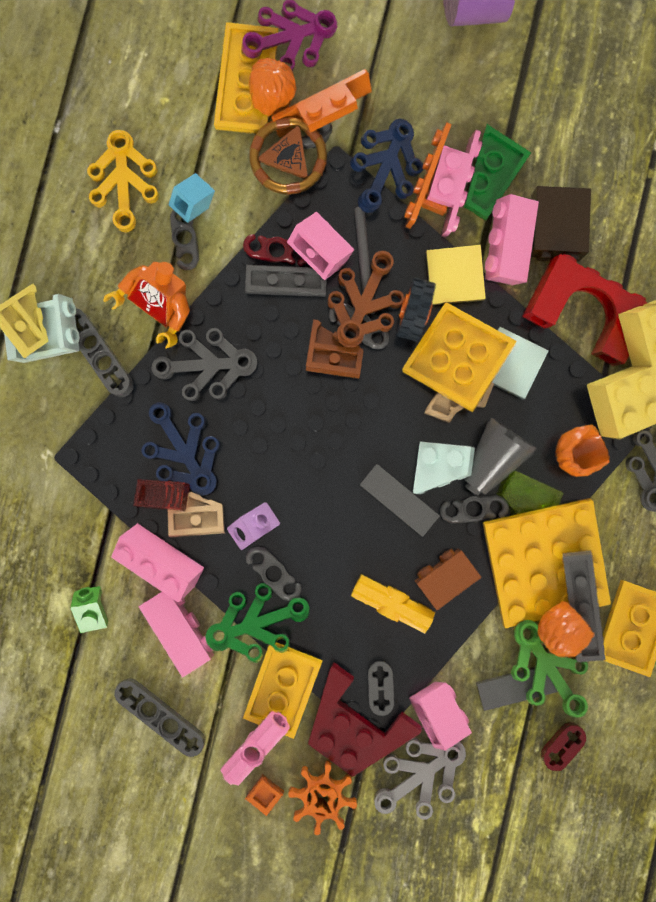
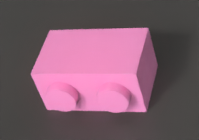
M317 212L296 225L287 241L324 280L342 268L354 251L347 241Z
M433 682L411 696L409 700L433 747L446 751L472 732L468 726V717L459 709L455 701L456 694L454 690L445 682Z

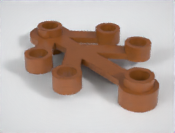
M379 251L374 254L371 261L373 272L362 296L354 280V271L350 268H344L339 272L338 282L346 288L355 310L351 319L343 304L344 295L339 291H333L329 294L328 306L335 310L340 323L337 330V339L345 347L353 348L358 346L366 334L378 330L383 332L391 330L394 318L388 313L381 314L377 320L361 323L365 315L387 307L399 308L404 301V294L399 290H393L387 296L372 300L382 276L391 271L394 263L392 255L386 251ZM377 263H384L386 268H379ZM342 275H349L351 277V280H344L342 278ZM397 296L400 302H393L391 297ZM337 297L341 302L334 304L331 299ZM387 319L390 325H382L381 320ZM351 331L355 337L350 339L346 337L345 333Z

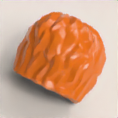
M268 57L259 59L253 64L249 78V90L253 108L268 116L275 115L289 108L296 91L295 77L290 66L280 60L277 61Z
M594 425L575 427L565 432L558 440L555 448L559 467L575 477L591 475L593 472L601 470L610 462L605 442Z
M566 601L548 610L541 617L538 624L540 640L552 654L558 657L577 656L590 644L591 639L594 637V633L586 621Z

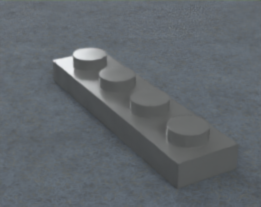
M590 550L562 553L569 604L581 615L594 633L590 644L576 656L577 662L606 660L592 552Z

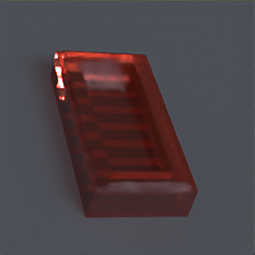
M138 479L133 506L186 511L190 484Z

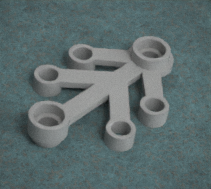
M413 738L405 744L407 754L411 757H418L421 753L436 756L429 763L401 759L394 754L387 755L383 760L386 772L394 774L399 770L414 774L392 790L388 788L379 789L374 796L376 809L382 814L391 813L399 799L422 783L420 798L416 803L415 809L419 818L429 819L433 814L431 796L434 776L443 767V781L438 787V796L444 803L452 802L455 798V791L453 789L455 768L461 765L466 757V750L460 741L446 751L434 748L431 743L420 742L417 738ZM413 743L419 745L418 750L415 752L409 750V746ZM450 750L457 751V755L454 758L447 756ZM395 760L397 764L395 767L389 768L387 762ZM444 789L451 790V794L448 797L441 795ZM383 799H388L391 802L387 807H383L380 803ZM426 805L429 807V810L426 813H421L419 811L421 806Z

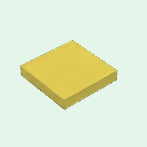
M481 245L426 251L428 279L430 282L436 283L433 305L445 304V302L450 304L486 299Z

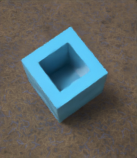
M195 173L174 186L168 205L188 223L209 209L215 190Z

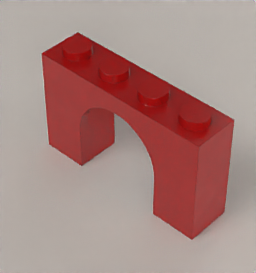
M559 254L551 259L522 316L544 329L556 324L568 298L574 292H587L600 301L605 312V325L591 354L612 366L625 364L629 353L618 314L643 306L647 303L646 298L636 293H629L623 289V285L616 281L604 279L593 268H585L579 265L577 260L570 255Z

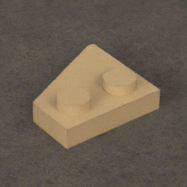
M167 484V500L169 487L173 486L170 507H168L169 537L225 533L224 507L222 504L205 499L193 492L184 491L182 508H178L181 489L179 488L176 508H172L176 486Z

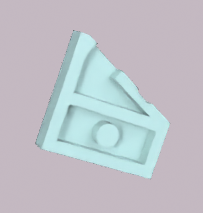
M420 442L413 493L421 495L430 489L450 484L451 481L471 476L475 448Z

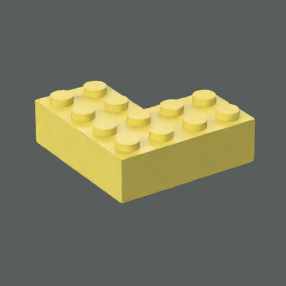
M656 300L618 314L632 367L587 384L595 418L602 437L621 439L656 424Z

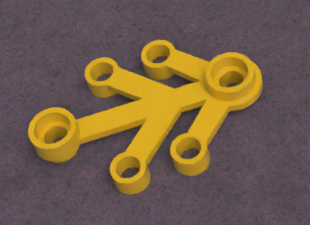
M115 130L110 133L107 139L108 149L96 163L89 165L87 173L93 181L99 182L105 178L104 169L115 158L116 168L97 189L90 192L89 200L95 207H103L107 202L106 196L117 185L119 209L113 214V223L118 230L129 232L136 225V218L130 211L129 183L142 193L147 203L157 202L159 193L156 187L148 185L127 167V157L140 166L141 172L147 178L154 177L158 169L153 160L146 159L133 148L134 141L128 132ZM119 142H125L123 147L117 148ZM148 165L153 166L150 172L145 171V167ZM95 169H100L99 175H92ZM154 191L153 197H146L147 192ZM96 195H102L100 201H94ZM124 219H130V223L128 225H122V221Z

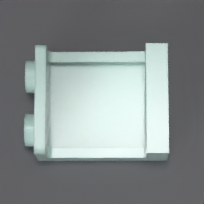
M56 294L53 295V300L37 303L38 308H41L42 324L46 329L49 342L26 358H23L4 333L7 359L10 361L26 363L78 352L80 336L76 328V307L73 303V298Z

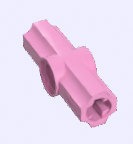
M271 711L261 724L249 733L245 742L222 766L220 771L224 776V780L230 785L236 784L239 786L248 774L262 763L267 753L290 728L285 716L280 712Z

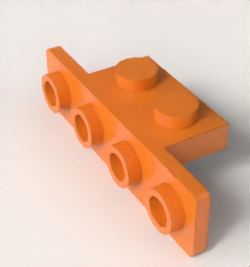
M364 69L273 115L271 118L273 121L284 117L302 119L311 133L358 109L356 100L372 91L369 73ZM290 127L275 131L278 137L281 138L294 128Z
M446 122L442 130H436L431 145L435 146L432 154H427L422 169L426 170L423 178L419 177L413 193L417 194L414 203H409L404 217L408 219L405 225L408 229L415 223L421 207L442 216L446 213L447 206L427 200V195L436 165L452 125Z

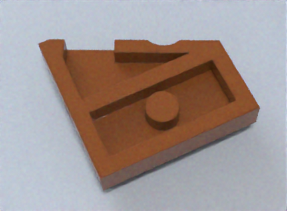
M313 319L306 371L359 379L363 349L359 346L353 348L343 346L337 339V332H330L321 326L320 321Z

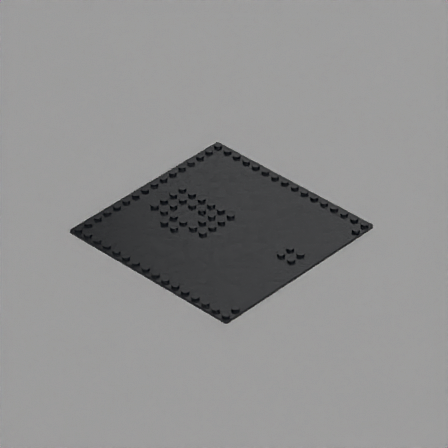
M334 146L327 154V163L320 179L309 189L301 193L290 194L255 233L256 239L250 243V248L253 251H258L261 248L258 236L289 239L296 225L317 212L354 249L346 264L326 279V297L246 294V265L312 267L308 263L298 266L297 261L302 259V257L295 250L292 256L296 262L292 265L287 262L272 263L251 258L242 248L189 306L190 312L181 330L175 333L178 338L177 344L165 349L168 344L167 338L162 343H156L129 373L133 381L132 392L126 397H117L110 394L55 454L54 459L130 529L138 523L203 566L204 569L195 587L224 613H226L230 606L229 597L235 592L242 593L246 599V606L238 611L234 620L236 624L243 622L256 597L255 588L257 585L265 583L260 574L254 571L252 567L254 564H261L263 562V555L261 553L254 554L253 563L247 564L246 554L255 546L266 548L285 567L288 574L295 578V583L285 585V593L293 594L295 592V584L300 583L302 585V592L299 598H303L308 602L310 613L307 619L302 622H295L289 618L262 629L274 635L283 634L287 636L290 648L323 660L312 692L319 699L322 698L333 663H336L354 677L353 682L339 700L386 733L400 713H404L411 705L409 698L424 689L498 605L483 522L499 519L498 514L502 510V505L499 502L492 503L491 510L496 514V518H485L478 522L450 524L440 516L422 537L360 486V483L374 466L378 464L413 493L420 442L474 447L476 451L487 423L491 418H494L536 448L530 458L489 493L479 494V496L499 495L506 498L509 503V511L505 517L591 498L636 444L633 441L635 433L621 439L602 437L609 452L610 462L601 470L585 477L572 476L559 467L555 448L558 440L565 432L575 427L594 425L599 432L587 384L602 379L604 376L549 328L544 329L524 318L522 315L526 308L495 281L486 280V273L484 272L485 300L450 304L496 330L502 327L549 350L524 400L493 386L485 408L476 407L473 412L463 408L454 415L450 423L424 414L428 404L438 392L403 372L402 368L444 304L432 305L429 319L418 342L396 335L401 307L396 309L387 307L376 311L374 314H367L370 320L373 321L377 320L381 314L388 313L393 316L394 324L391 330L388 331L390 340L386 347L372 349L362 342L358 345L363 349L359 379L306 371L313 319L320 321L321 326L332 333L337 332L339 327L337 325L339 321L337 315L335 322H331L329 319L330 307L327 303L329 294L333 291L341 292L344 295V303L353 307L346 288L338 282L339 272L342 269L350 268L354 271V280L362 296L354 208L359 207L358 198L360 194L366 189H370L375 177L366 169L361 172L353 170L350 165L352 157L339 146ZM383 186L380 193L382 198L380 207L372 213L365 212L370 267L374 254L379 251L390 253L394 263L391 271L382 276L373 296L374 300L389 295L393 290L401 291L405 298L414 277L429 281L426 251L454 248L448 240L442 237L419 215L410 229L406 228L405 225L408 219L404 217L408 206L388 188ZM369 195L370 201L375 203L374 198ZM273 243L269 246V252L273 257L278 258L284 254V247L280 243ZM377 263L379 268H386L384 263ZM342 275V278L344 280H351V277L349 275ZM397 296L391 297L393 302H400ZM337 297L331 299L334 304L341 302ZM387 319L381 320L382 325H390ZM212 328L219 329L223 337L237 350L248 349L255 354L257 358L256 370L248 376H239L227 389L226 396L222 399L213 398L210 395L209 388L213 383L220 382L230 369L219 370L200 391V395L195 401L185 399L182 395V389L185 385L192 384L203 371L177 372L166 380L159 379L152 372V363L158 357H167L171 361L202 359L190 347H185L180 343L179 335L184 330H191L196 335L197 340L217 358L230 357L218 345L213 346L207 341L206 334ZM382 331L375 332L372 335L374 342L379 343L383 340ZM348 332L345 333L346 337L350 339L353 338L349 335ZM213 333L210 336L211 341H217L220 338L219 333ZM185 335L183 338L184 343H190L193 338L192 335ZM245 357L241 358L239 365L241 367L247 366L248 359ZM166 363L158 365L159 372H164L167 368ZM121 381L116 388L122 390L124 388L122 385L124 381ZM216 386L213 390L216 396L221 395L223 392L221 386ZM189 388L186 391L188 397H193L196 393L194 388ZM161 402L171 408V421L185 443H187L190 430L188 424L189 416L193 413H199L204 416L206 423L201 429L195 459L200 467L205 453L202 446L203 440L208 436L216 437L219 440L220 447L215 452L211 470L216 476L217 484L212 493L201 497L223 505L225 533L169 537L168 507H166L167 491L164 507H160L164 485L173 484L179 486L180 489L185 487V491H193L189 484L172 480L167 482L160 481L156 476V470L162 465H167L173 471L191 473L184 463L157 457L149 459L143 456L142 447L147 442L177 451L162 426L150 419L149 410L153 404ZM162 408L155 411L157 418H161L164 415ZM195 417L192 420V424L195 427L199 426L202 422L200 417ZM652 426L642 429L640 431H649ZM644 434L640 435V440L645 436ZM213 439L209 440L206 445L209 450L214 449L216 442ZM152 445L146 449L149 456L155 453V448ZM164 468L161 471V477L164 479L169 477V470ZM200 477L198 479V485L200 487H205L207 485V479L205 477ZM464 478L451 481L450 484L430 489L421 495L414 494L438 515H440L441 505L445 501H449L451 505L447 508V514L451 517L456 516L458 513V509L452 504L454 500L462 501L472 496H478L465 487L467 482ZM146 484H150L147 505H143ZM152 484H155L153 504L149 506ZM158 485H161L159 504L155 506ZM266 502L279 520L280 525L254 541L245 549L240 550L228 532L227 527L241 516ZM471 502L467 505L466 511L468 515L477 517L482 513V506L478 502ZM237 528L239 537L245 540L243 531ZM451 548L454 551L460 549L482 578L443 607L436 610L416 584L415 580L419 578L417 573L427 565L433 567L441 561L439 557ZM270 566L266 570L267 579L272 582L280 580L282 576L281 569L277 566ZM361 574L386 587L391 586L410 596L409 599L435 611L433 621L426 633L399 620L398 622L393 621L378 613L376 608L352 597L351 593ZM263 588L259 591V595L266 596L269 591ZM272 590L271 598L265 602L258 617L288 607L290 601L282 600ZM239 597L233 600V605L238 606L242 603V599ZM297 604L293 607V610L298 613L304 607L301 604ZM253 638L267 651L268 644ZM283 639L277 641V643L286 645V641ZM376 661H385L390 665L393 672L394 707L389 714L384 716L373 713L369 705L368 671L370 666ZM378 666L377 671L373 672L372 675L378 678V686H384L383 678L388 676L389 673L383 670V666ZM378 690L379 698L374 700V704H377L379 709L383 710L390 701L385 700L384 690Z

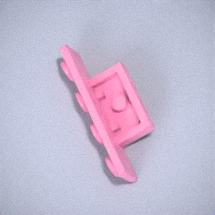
M475 130L469 138L465 152L444 145L434 171L427 200L449 207L441 232V236L444 238L451 232L456 231L460 221L457 212L459 207H463L467 191H464L466 182H470L475 169L471 164L473 158L478 156L482 146V142L479 141L481 134L479 130Z

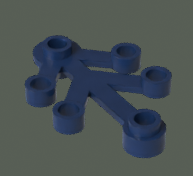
M396 119L390 124L389 130L381 132L367 130L361 137V144L364 148L372 149L378 143L390 141L388 149L368 155L359 152L350 161L352 169L357 172L363 171L366 167L381 163L370 189H366L358 198L360 209L366 213H372L380 207L382 203L380 193L390 170L396 185V195L400 199H406L413 194L414 187L411 182L405 179L397 156L401 148L406 161L405 170L409 176L416 177L423 171V163L420 159L415 158L410 143L414 137V130L408 121ZM367 136L372 138L373 143L367 140ZM356 159H360L363 166L359 165ZM412 164L417 167V171L413 170ZM402 186L407 189V194L402 191ZM369 195L374 198L375 203L370 201Z
M161 402L153 404L149 410L150 419L162 426L177 451L147 442L142 447L143 456L149 459L157 457L184 463L191 473L173 471L170 466L162 465L156 470L157 478L163 482L172 480L189 484L191 490L201 496L212 493L216 487L217 480L211 470L215 452L220 447L219 440L213 436L206 437L202 443L205 453L201 467L195 459L201 429L206 423L204 416L199 413H193L189 416L188 424L190 430L187 443H185L171 421V408ZM159 408L164 410V415L161 418L155 416V411ZM195 417H200L202 422L199 426L195 427L192 424V420ZM213 439L216 442V446L214 449L209 450L206 446L207 442ZM152 445L155 448V453L149 456L146 449ZM164 468H167L170 472L169 477L166 479L161 477V471ZM200 477H205L207 479V485L205 487H200L198 485V479Z

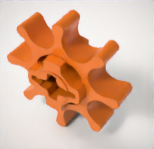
M330 761L325 762L324 773L317 777L310 774L307 766H303L301 775L307 780V785L302 789L291 786L288 792L290 798H300L304 803L301 809L294 812V821L299 822L305 815L313 816L316 820L314 825L315 835L321 833V823L326 819L334 820L338 829L342 830L344 828V819L339 816L338 811L344 806L353 809L357 807V799L355 797H345L341 792L345 786L352 783L351 776L347 773L341 780L332 779L329 775L331 771ZM318 793L323 797L328 795V803L323 798L318 799Z

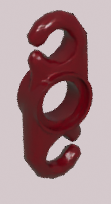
M255 234L248 235L243 242L244 252L251 258L272 263L287 262L292 265L296 262L292 256L294 249L287 243L288 239L258 236V241L261 244V248L258 251H253L250 248V243L256 239ZM280 243L284 247V254L278 258L273 257L269 252L271 244ZM303 258L297 261L298 266H303L307 263Z

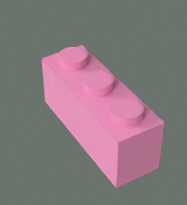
M512 194L496 200L493 207V227L489 235V254L485 262L486 280L508 285L527 283L538 201Z
M138 523L119 537L111 558L178 603L195 587L204 569L203 566Z
M161 592L140 605L139 608L183 678L211 660L214 653L206 643V635L203 637L198 629L200 624L196 616L192 612L188 613L184 607L185 599L183 598L178 603Z

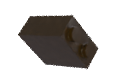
M537 186L531 194V200L539 202L531 257H537L536 260L550 261L559 254H566L574 257L579 262L589 253L591 189Z

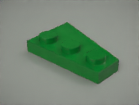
M488 124L484 130L481 141L482 146L477 156L464 205L466 209L485 221L493 212L496 200L503 197L531 154L530 151Z

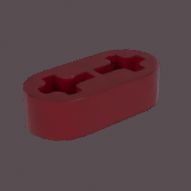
M573 722L563 724L541 750V759L547 768L552 771L563 770L584 747L587 738L585 731ZM569 731L576 732L578 738L575 742L571 739L569 740L567 736ZM551 752L558 753L560 758L558 762L555 760L551 761L549 756Z

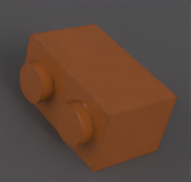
M451 548L439 557L441 561L433 567L427 565L417 573L419 578L415 580L416 584L436 610L443 607L482 578L460 549L454 551Z

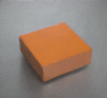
M262 774L245 799L267 816L283 796L284 790Z

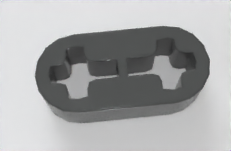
M376 661L370 666L368 671L369 705L373 713L384 716L389 714L394 707L393 672L390 665L385 661ZM378 666H383V670L389 673L388 676L383 678L384 686H378V678L372 675L373 672L377 671ZM378 690H384L385 700L390 701L383 710L379 709L377 704H374V700L379 698Z

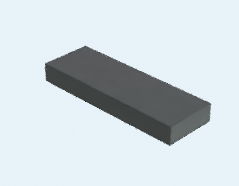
M246 265L245 293L326 297V280L313 268Z
M378 464L374 466L360 483L362 488L422 537L440 517V515Z
M535 667L529 668L530 676L528 680L523 682L514 680L511 673L476 682L482 709L487 711L527 700L526 693L532 688ZM524 670L517 671V676L522 678ZM546 674L545 695L558 692ZM538 692L533 693L532 699L539 697Z

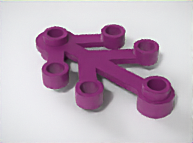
M294 0L284 1L281 10L283 17L274 13L269 7L260 8L257 20L261 26L269 27L274 25L284 31L265 37L256 32H248L243 37L242 51L249 58H257L262 54V50L290 42L285 55L280 58V61L289 63L292 72L295 67L296 55L304 37L314 35L310 48L305 49L302 56V62L305 66L314 67L318 62V52L324 38L332 37L337 30V20L332 12L321 10L315 14L298 6ZM287 7H290V8H292L294 11H293V12H289V11H287L286 8H287ZM262 15H268L270 19H264ZM297 17L308 24L299 25L290 20ZM248 46H254L256 50H252ZM307 55H312L314 60L308 59Z

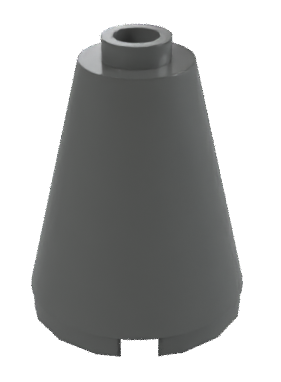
M491 418L474 453L472 474L464 478L467 482L465 487L478 496L480 493H489L530 458L536 448L527 440L514 433L513 430L498 420Z

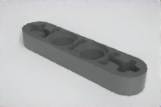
M76 308L75 317L79 318L80 325L85 329L80 331L77 328L80 336L78 342L80 351L111 394L117 397L128 396L133 390L132 378L91 319L82 310ZM96 336L97 343L95 347L86 349L84 345L86 338ZM105 356L110 357L111 366L106 370H101L99 368L101 358ZM115 374L117 378L124 381L122 383L124 387L122 390L115 388L117 383L111 375Z
M128 678L117 685L114 696L120 705L182 754L194 757L201 753L206 739L197 727L137 680ZM129 686H131L133 688L132 694L137 699L140 697L141 694L145 697L138 703L136 707L133 704L137 701V699H135L131 695L127 698L124 697L123 694L125 690L122 687L128 688ZM145 702H152L156 705L157 712L155 715H145L142 710ZM166 719L176 720L178 723V730L176 732L169 733L164 729V721ZM183 728L187 729L184 736L191 740L193 737L198 739L196 743L198 748L196 746L189 748L187 746L189 741L184 736L181 737L180 741L176 739Z

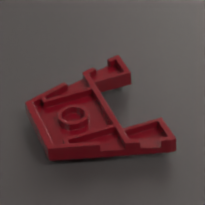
M333 663L308 745L353 777L419 735L422 731V726L401 712L386 733L339 700L353 682L354 677L336 663Z

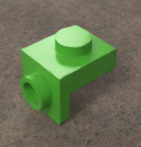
M100 586L85 587L75 591L73 594L70 609L80 633L107 628L108 619L100 600L102 594Z

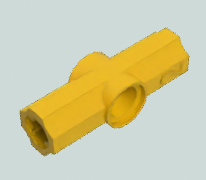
M362 574L351 593L352 597L376 608V611L396 622L399 620L423 633H426L435 615V611L409 599L410 596L391 586L386 587Z

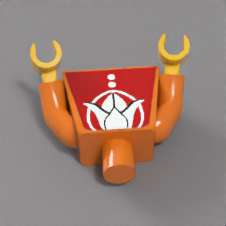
M153 262L149 267L142 265L129 271L117 285L119 289L105 295L103 301L107 302L114 297L116 304L112 309H116L123 305L125 301L124 295L127 294L128 300L164 327H169L168 331L162 332L156 337L157 344L164 342L166 338L168 339V344L165 347L167 349L177 344L178 338L175 333L181 330L190 312V308L185 295L186 284L173 274V266L168 262Z

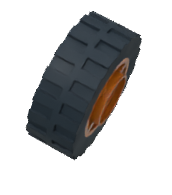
M416 277L413 278L401 307L397 336L416 342L419 341L431 313L436 283Z

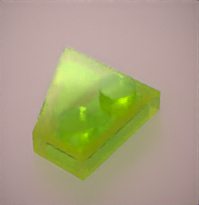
M516 470L509 475L501 492V495L507 500L516 514L557 506L564 494L562 491Z

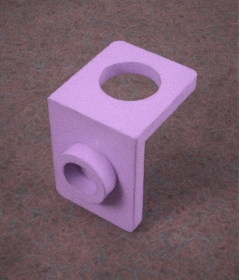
M265 502L241 516L227 527V530L240 550H243L279 526L280 522ZM237 528L243 531L245 540L239 537Z

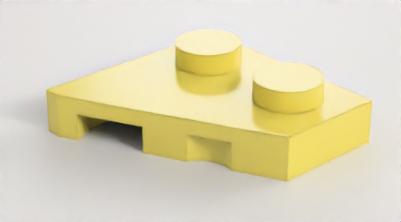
M31 284L0 304V328L23 358H26L49 342L46 329L42 324V311L37 306L35 297L37 290L34 284Z

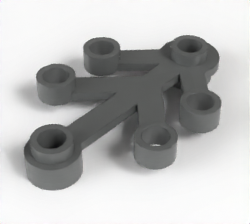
M212 328L206 334L207 341L213 346L218 345L230 357L217 358L197 340L196 335L191 330H184L179 335L180 343L185 347H190L202 359L171 361L167 357H158L152 363V372L159 379L166 380L177 372L203 371L192 384H187L182 389V395L185 399L195 401L198 399L200 391L219 370L230 369L220 382L213 383L209 388L210 395L213 398L222 399L226 396L227 389L239 376H248L256 370L257 358L255 354L248 349L237 350L223 337L219 329ZM219 333L220 338L217 341H211V334ZM187 334L193 337L190 343H184L183 341L184 336ZM243 357L249 361L245 367L239 365V360ZM160 363H166L167 365L164 372L158 371ZM216 386L223 388L221 395H214L213 390ZM189 388H194L196 391L193 397L186 395V391Z
M638 431L634 434L633 441L637 446L642 447L655 472L653 481H651L644 469L645 462L641 457H629L626 460L625 466L628 471L634 472L643 489L640 494L641 505L648 511L656 512V500L652 503L650 502V495L652 493L656 495V448L652 442V434L649 431ZM642 434L646 436L644 443L640 442V435ZM634 460L638 461V467L636 469H633L632 462Z

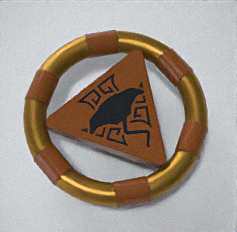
M284 117L268 122L256 133L250 146V165L254 176L267 189L279 194L301 193L312 187L322 176L327 163V149L324 139L318 130L310 133L302 119ZM294 128L259 156L263 142L270 133L275 130ZM300 130L309 136L317 149V160L309 176L307 174ZM260 163L303 178L304 180L289 184L275 182L262 169Z

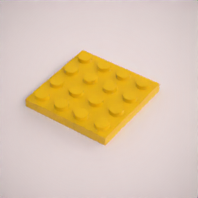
M583 499L483 522L502 624L505 628L516 626L524 620L540 621L541 617L555 605L563 601L569 603L562 553L591 550L599 607L611 604L592 499Z

